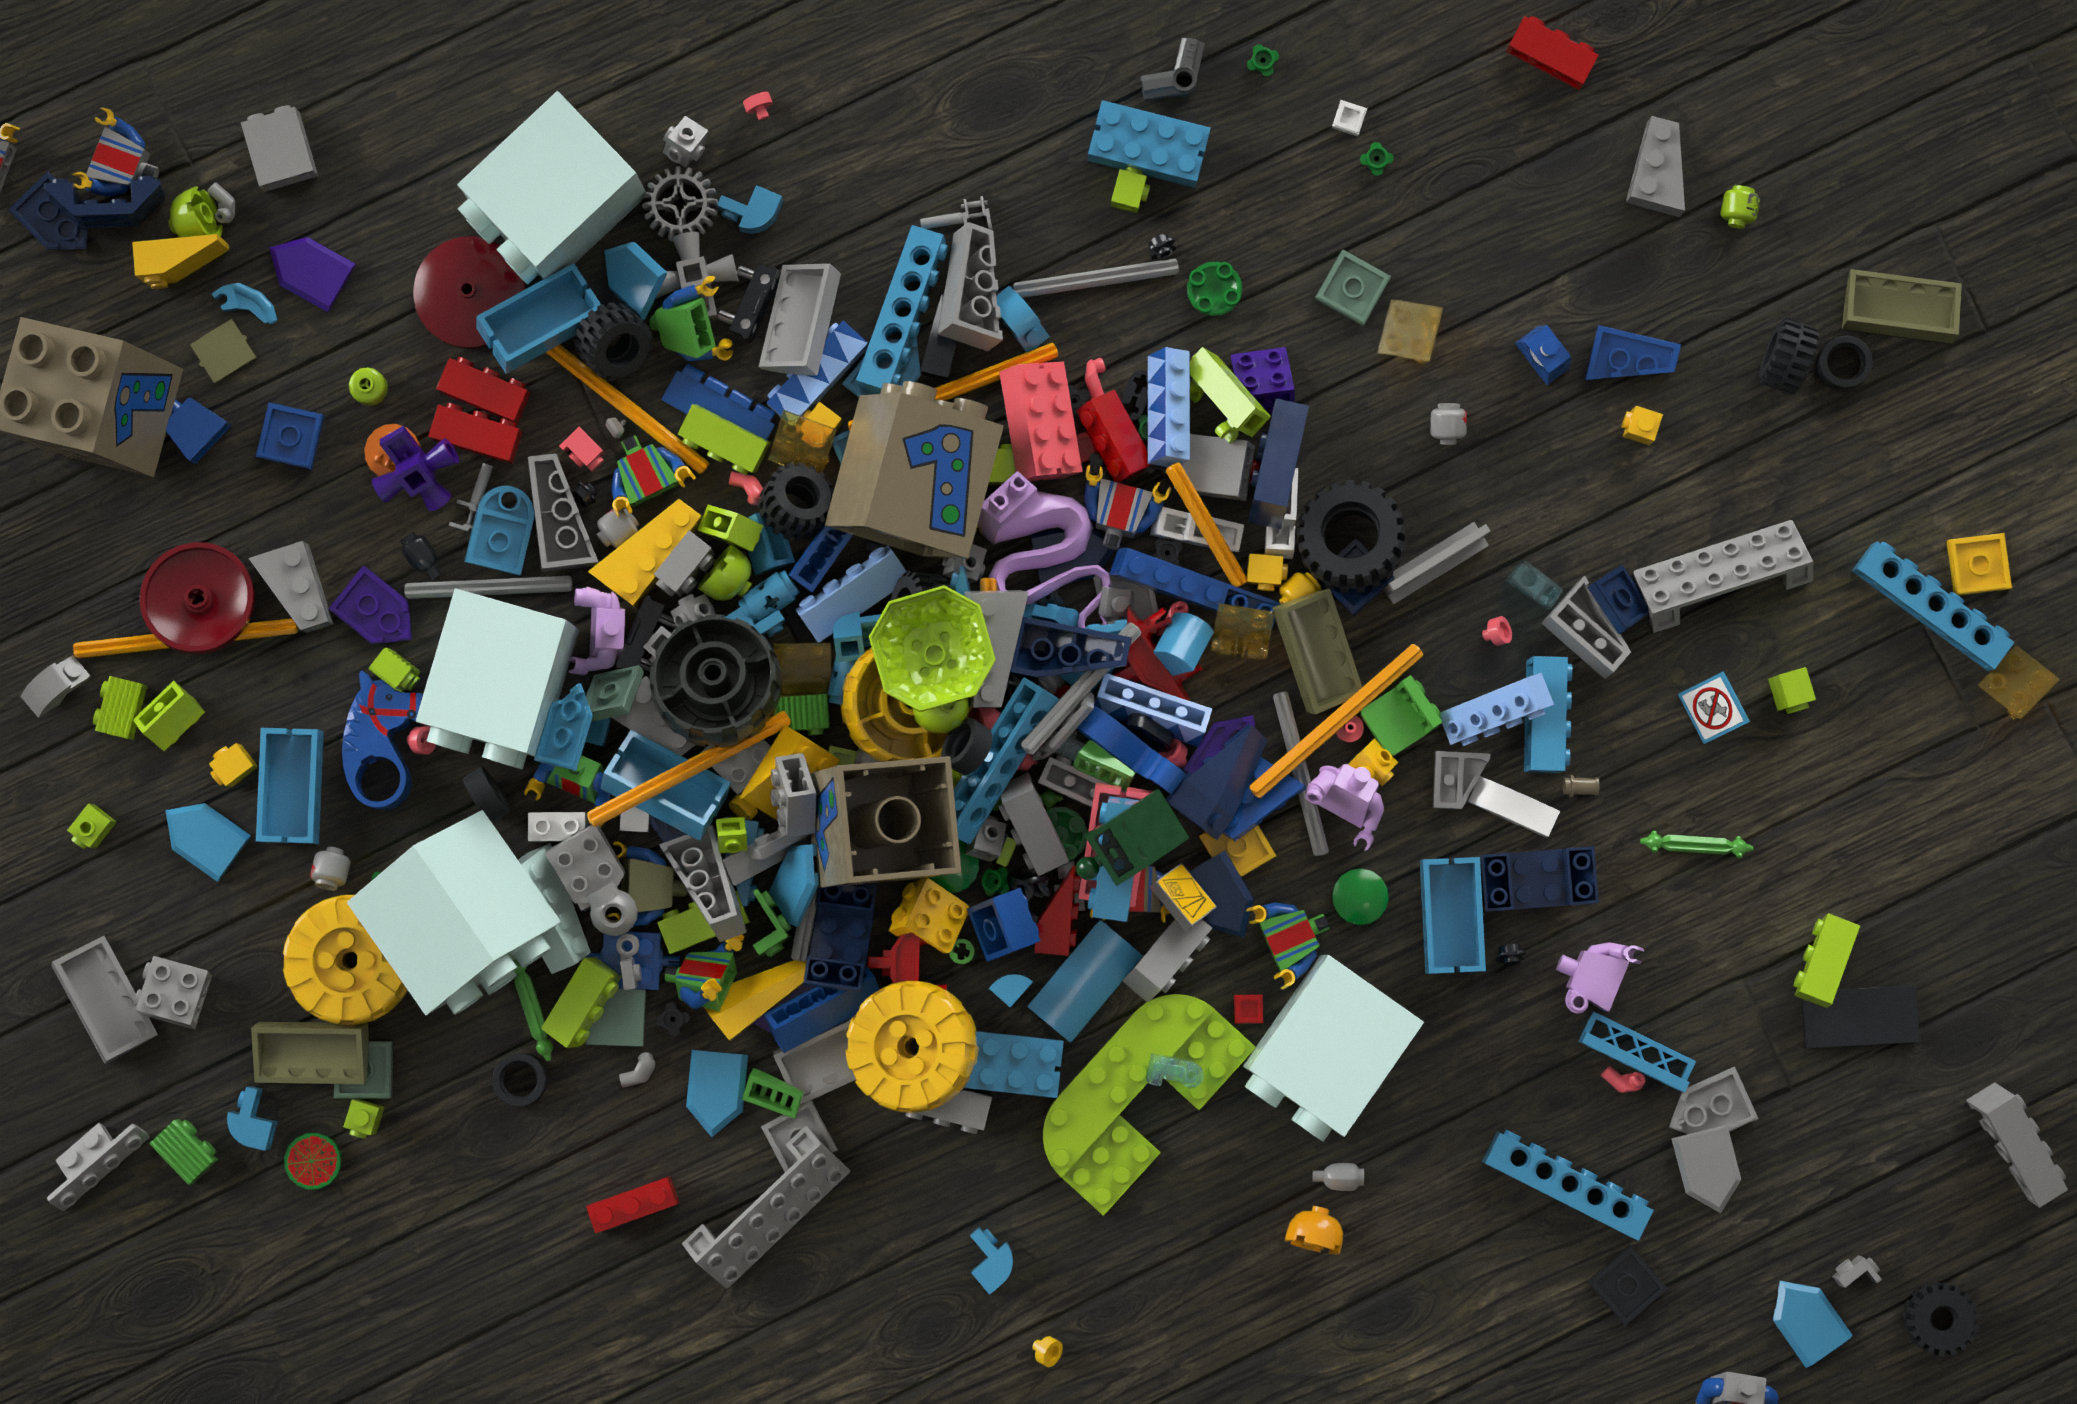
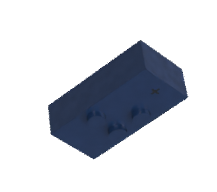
M1275 399L1268 434L1262 432L1256 461L1261 462L1260 470L1254 469L1250 486L1256 488L1249 515V523L1276 529L1282 528L1308 413V405Z

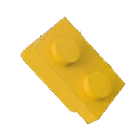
M929 878L909 883L903 890V900L900 906L892 914L891 920L893 922L888 931L897 937L912 932L942 953L951 952L968 915L967 908L969 906Z

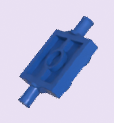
M626 932L625 934L636 936L640 943L639 950L633 955V958L635 959V964H640L642 981H638V986L635 989L659 990L660 974L663 967L668 965L680 967V962L670 961H680L681 957L664 955L661 948V932ZM604 934L601 953H589L585 957H597L622 976L621 956L616 948L617 940L622 935L609 936ZM626 940L623 942L626 950L633 948L630 941ZM622 977L618 982L619 989H624Z

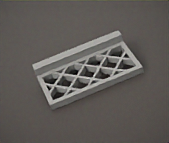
M1475 522L1393 571L1395 580L1384 588V592L1392 605L1488 547L1489 545L1484 538L1490 532L1487 524L1478 528Z

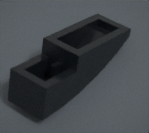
M941 294L925 351L921 374L949 381L959 341L938 335L944 295Z

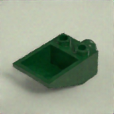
M1157 789L1084 835L1097 856L1094 858H1081L1077 863L1076 871L1082 879L1091 880L1098 875L1100 867L1104 866L1114 884L1118 886L1188 840L1189 837L1162 793ZM1107 834L1110 841L1107 845L1099 843L1100 835ZM1117 859H1123L1125 862V867L1122 870H1117L1114 867V862Z

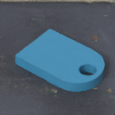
M499 486L484 494L477 506L464 562L518 576L521 575L534 521L532 502L523 491L512 486ZM506 492L512 493L516 498V504L511 509L505 508L501 503V497Z

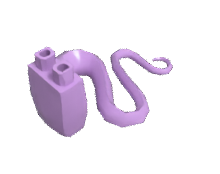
M1018 471L983 502L978 520L980 533L993 545L1056 527L1064 530L1065 538L1061 543L1043 549L1012 553L996 561L988 578L996 579L997 591H1006L1005 580L1013 572L1047 568L1076 559L1086 551L1093 530L1087 509L1072 497L1037 491V488ZM1099 565L1075 567L1028 590L1026 605L1084 576L1094 574L1102 580L1103 587H1113L1109 573ZM1101 592L1079 614L1078 627L1086 628V618L1100 605ZM1100 615V618L1103 621V625H1106L1107 623L1105 618L1102 615Z

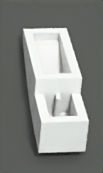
M1295 468L1282 528L1276 529L1266 526L1265 555L1293 559L1297 514L1298 468Z
M1162 507L1156 522L1151 526V536L1210 548L1190 513ZM1212 517L1231 551L1239 552L1244 525Z
M1479 776L1467 801L1545 838L1549 836L1560 813L1557 809Z

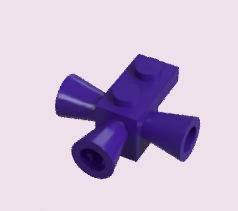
M404 426L380 439V446L396 465L394 472L372 478L373 487L383 502H389L403 488L410 497L420 493L428 511H435L449 501L451 493L435 480V470L459 463L457 452L449 440L444 438L425 454Z

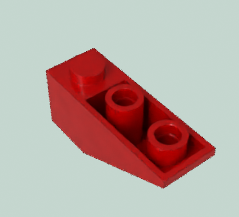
M1076 866L1071 867L1039 916L1037 927L1041 941L1035 943V953L1069 956L1071 946L1076 947L1077 930H1073L1072 927L1073 920H1078L1079 903H1074L1075 893H1079L1081 877L1076 876Z

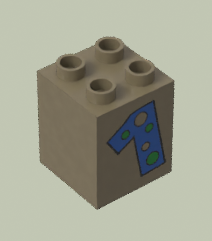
M20 317L0 390V432L54 454L154 477L183 369L123 340Z
M904 381L903 386L883 383L880 394L860 395L824 526L922 557L969 558L1004 426L985 420L988 410L986 405L962 398H955L954 403L935 400L936 389L916 382Z
M950 756L838 765L810 773L816 791L815 833L811 834L812 844L817 846V856H813L814 873H818L819 876L817 888L922 879L962 873Z

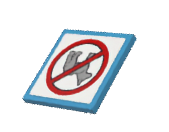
M1724 671L1678 694L1704 744L1750 722Z

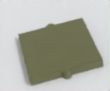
M230 319L190 344L200 360L199 365L206 369L214 384L257 358L247 343V336L242 335L233 319Z

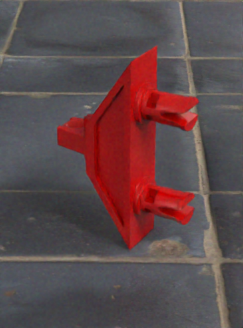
M1129 605L1127 624L1130 622L1135 624L1140 629L1141 635L1130 646L1127 665L1116 672L1114 676L1126 680L1132 678L1135 683L1141 680L1142 683L1162 692L1189 701L1190 697L1182 687V682L1199 671L1201 672L1203 670L1201 664L1195 666L1193 671L1172 676L1153 653L1156 644L1152 640V634L1173 623L1171 617L1157 622L1166 613L1165 608L1162 607L1156 613L1142 620L1138 618L1131 605Z
M912 932L901 935L891 950H883V957H868V968L882 969V976H890L893 983L919 981L920 947L930 944ZM947 984L936 985L947 990Z

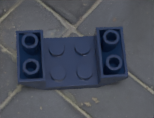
M140 176L138 180H131L132 203H127L125 199H112L110 203L98 204L96 200H83L80 204V196L73 182H69L67 179H53L51 183H44V190L51 203L80 229L139 227L165 200L160 180H155L153 176Z
M1594 846L1480 855L1485 912L1599 903Z
M857 884L819 888L817 914L803 985L853 992L861 991L873 926L877 885Z

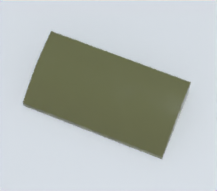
M1850 269L1842 329L1953 344L1959 335L1962 284Z
M1330 589L1314 592L1272 608L1306 712L1316 715L1346 702L1362 688Z
M258 1022L251 1027L255 1083H366L369 1051L368 1023L338 1025L318 1022Z

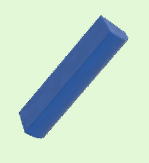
M823 525L788 576L804 589L813 592L850 540L852 534Z
M866 966L860 992L815 986L763 1015L775 1041L784 1054L855 1016L860 1009V1005L870 995L878 991L879 987L875 976Z

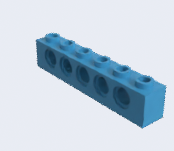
M914 225L911 226L856 379L859 388L880 394L883 383L900 386L902 375L899 373L902 365H907L911 355L909 345L912 338L916 339L920 331L921 323L918 322L921 312L925 313L930 302V297L927 296L931 286L935 287L939 277V271H937L940 261L945 260L948 252V245H946L943 234ZM920 256H928L930 258L925 265H917L915 262ZM912 281L920 283V287L915 291H908L906 289L907 285ZM902 307L911 309L910 314L906 317H899L897 312ZM900 333L902 337L898 342H888V337L891 334ZM883 359H891L893 361L892 365L887 369L878 367Z
M1878 541L1871 544L1853 568V573L1986 671L1994 670L2014 644V641L2008 638L2010 634L2005 629L1997 625L1995 627L1986 622L1987 617L1976 609L1971 611L1963 605L1964 600L1953 592L1948 594L1940 588L1942 584L1930 575L1925 577L1918 572L1919 567L1914 562L1906 558L1902 560L1895 555L1896 550L1885 542L1880 544ZM1884 564L1893 566L1895 570L1893 578H1888L1884 575ZM1908 580L1915 582L1917 585L1915 595L1908 593L1906 590ZM1931 597H1935L1940 602V609L1937 612L1929 607V599ZM1953 614L1961 616L1963 620L1961 628L1953 626L1951 621ZM1977 630L1985 635L1986 640L1983 645H1979L1974 639Z
M1026 678L1022 679L992 727V745L984 762L969 775H962L954 788L958 839L968 844H971L1026 756L1027 752L1021 747V742L1060 700Z
M1505 1130L1504 1134L1496 1132L1482 1160L1483 1163L1639 1241L1654 1211L1647 1207L1649 1201L1633 1194L1632 1198L1621 1194L1623 1188L1608 1181L1606 1186L1597 1182L1598 1175L1582 1168L1580 1173L1571 1169L1572 1162L1558 1155L1554 1160L1545 1155L1546 1149L1532 1142L1528 1147L1519 1142L1520 1136L1508 1130ZM1515 1150H1522L1525 1155L1523 1163L1517 1166L1513 1165L1511 1154ZM1545 1162L1550 1167V1173L1545 1178H1539L1536 1173L1537 1166ZM1572 1175L1576 1182L1575 1187L1570 1191H1565L1562 1188V1180L1566 1176ZM1594 1188L1599 1189L1601 1193L1599 1202L1590 1204L1587 1199L1588 1192ZM1623 1201L1626 1204V1212L1623 1216L1616 1217L1613 1213V1207L1617 1202Z

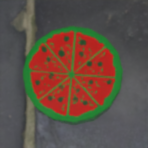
M306 1133L296 1138L288 1146L284 1157L285 1170L289 1178L297 1186L308 1190L321 1189L331 1184L341 1170L342 1153L338 1144L329 1136L320 1133Z

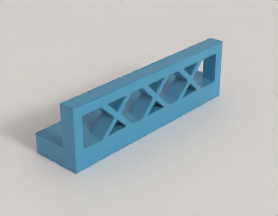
M1592 1011L1578 1041L1684 1093L1690 1083L1687 1079L1696 1062ZM1596 1020L1606 1024L1610 1036L1600 1039L1590 1034ZM1612 1027L1621 1032L1614 1034ZM1624 1034L1631 1036L1635 1048L1628 1051L1620 1049L1616 1037ZM1611 1039L1613 1045L1606 1041ZM1637 1040L1646 1043V1045L1639 1046ZM1651 1046L1656 1048L1661 1061L1652 1064L1645 1061L1641 1050ZM1637 1052L1639 1057L1631 1053ZM1663 1052L1672 1057L1665 1059ZM1679 1059L1687 1063L1681 1078L1670 1073L1666 1062ZM1663 1064L1664 1070L1657 1066Z

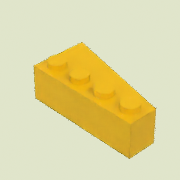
M678 499L588 572L637 608L658 581L654 573L689 530L694 534L701 522L702 516Z

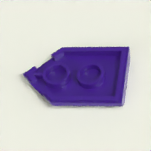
M308 237L269 247L279 285L329 313L356 264Z
M364 565L328 608L371 644L412 640L408 600Z
M1253 715L1214 723L1183 771L1193 774L1203 766V760L1208 756L1213 758L1223 750L1224 743L1245 726L1250 724L1255 728Z

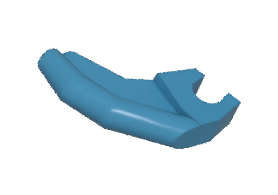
M234 283L222 286L212 293L216 300L221 296H227V302L220 306L225 312L240 309L250 310L264 323L275 324L277 322L273 304L260 291L241 283Z

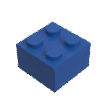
M1021 888L967 908L987 962L1041 941L1038 935V927L1031 917L1027 898L1023 895Z

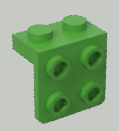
M1411 675L1360 711V716L1374 737L1392 756L1424 737L1442 723L1439 709L1433 703L1430 704L1424 695L1425 690L1418 680H1414Z
M757 888L753 893L777 930L755 943L753 947L759 955L764 956L766 954L768 957H772L784 949L782 943L792 938L789 934L792 927L784 915L778 916L775 912L774 907L777 904L769 891L763 892Z

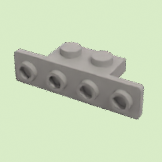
M784 826L778 827V830L772 834H765L754 840L755 843L747 846V851L734 853L722 860L731 884L737 885L784 860L790 846L810 845L811 834L787 837Z
M98 1123L56 1159L67 1180L47 1197L48 1202L62 1211L74 1205L82 1195L96 1186L104 1176L118 1167L133 1151L140 1148L149 1138L148 1133L137 1125L131 1124L113 1140L106 1127Z

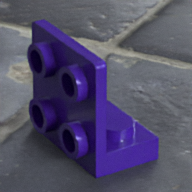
M1286 348L1231 355L1234 375L1268 414L1273 412L1275 399L1295 403L1294 385Z

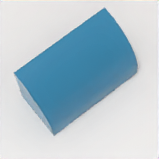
M755 513L748 517L763 525L760 539L755 545L753 552L748 551L755 576L783 568L795 562L789 541L783 538V534L779 533L776 535L773 533L774 528L765 525L766 518H761L760 513Z
M1174 613L1171 618L1173 623L1168 624L1153 651L1172 676L1194 670L1214 633L1213 629L1204 620L1189 613Z
M1011 974L995 981L989 989L1011 1007L1033 981L1022 975Z

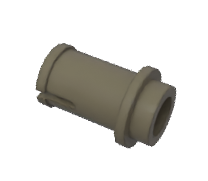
M1569 775L1568 778H1563V794L1569 795V797L1574 795H1598L1599 778H1574L1573 775Z

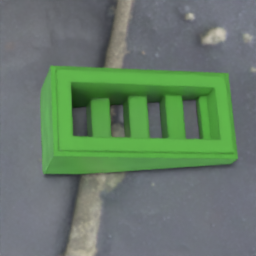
M1091 740L1078 752L1072 766L1078 771L1103 782L1122 786L1124 791H1127V788L1130 787L1135 775L1134 771Z
M753 1068L742 1100L795 1119L804 1092L761 1070ZM757 1084L762 1085L760 1092L755 1090ZM767 1088L773 1089L770 1097L765 1095ZM778 1091L783 1093L781 1102L776 1101ZM789 1095L794 1097L791 1107L786 1106Z

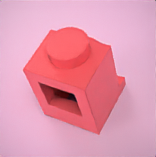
M580 427L559 445L565 453H568L570 450L572 451L569 457L580 468L585 464L593 472L604 462L602 457L605 455V452Z

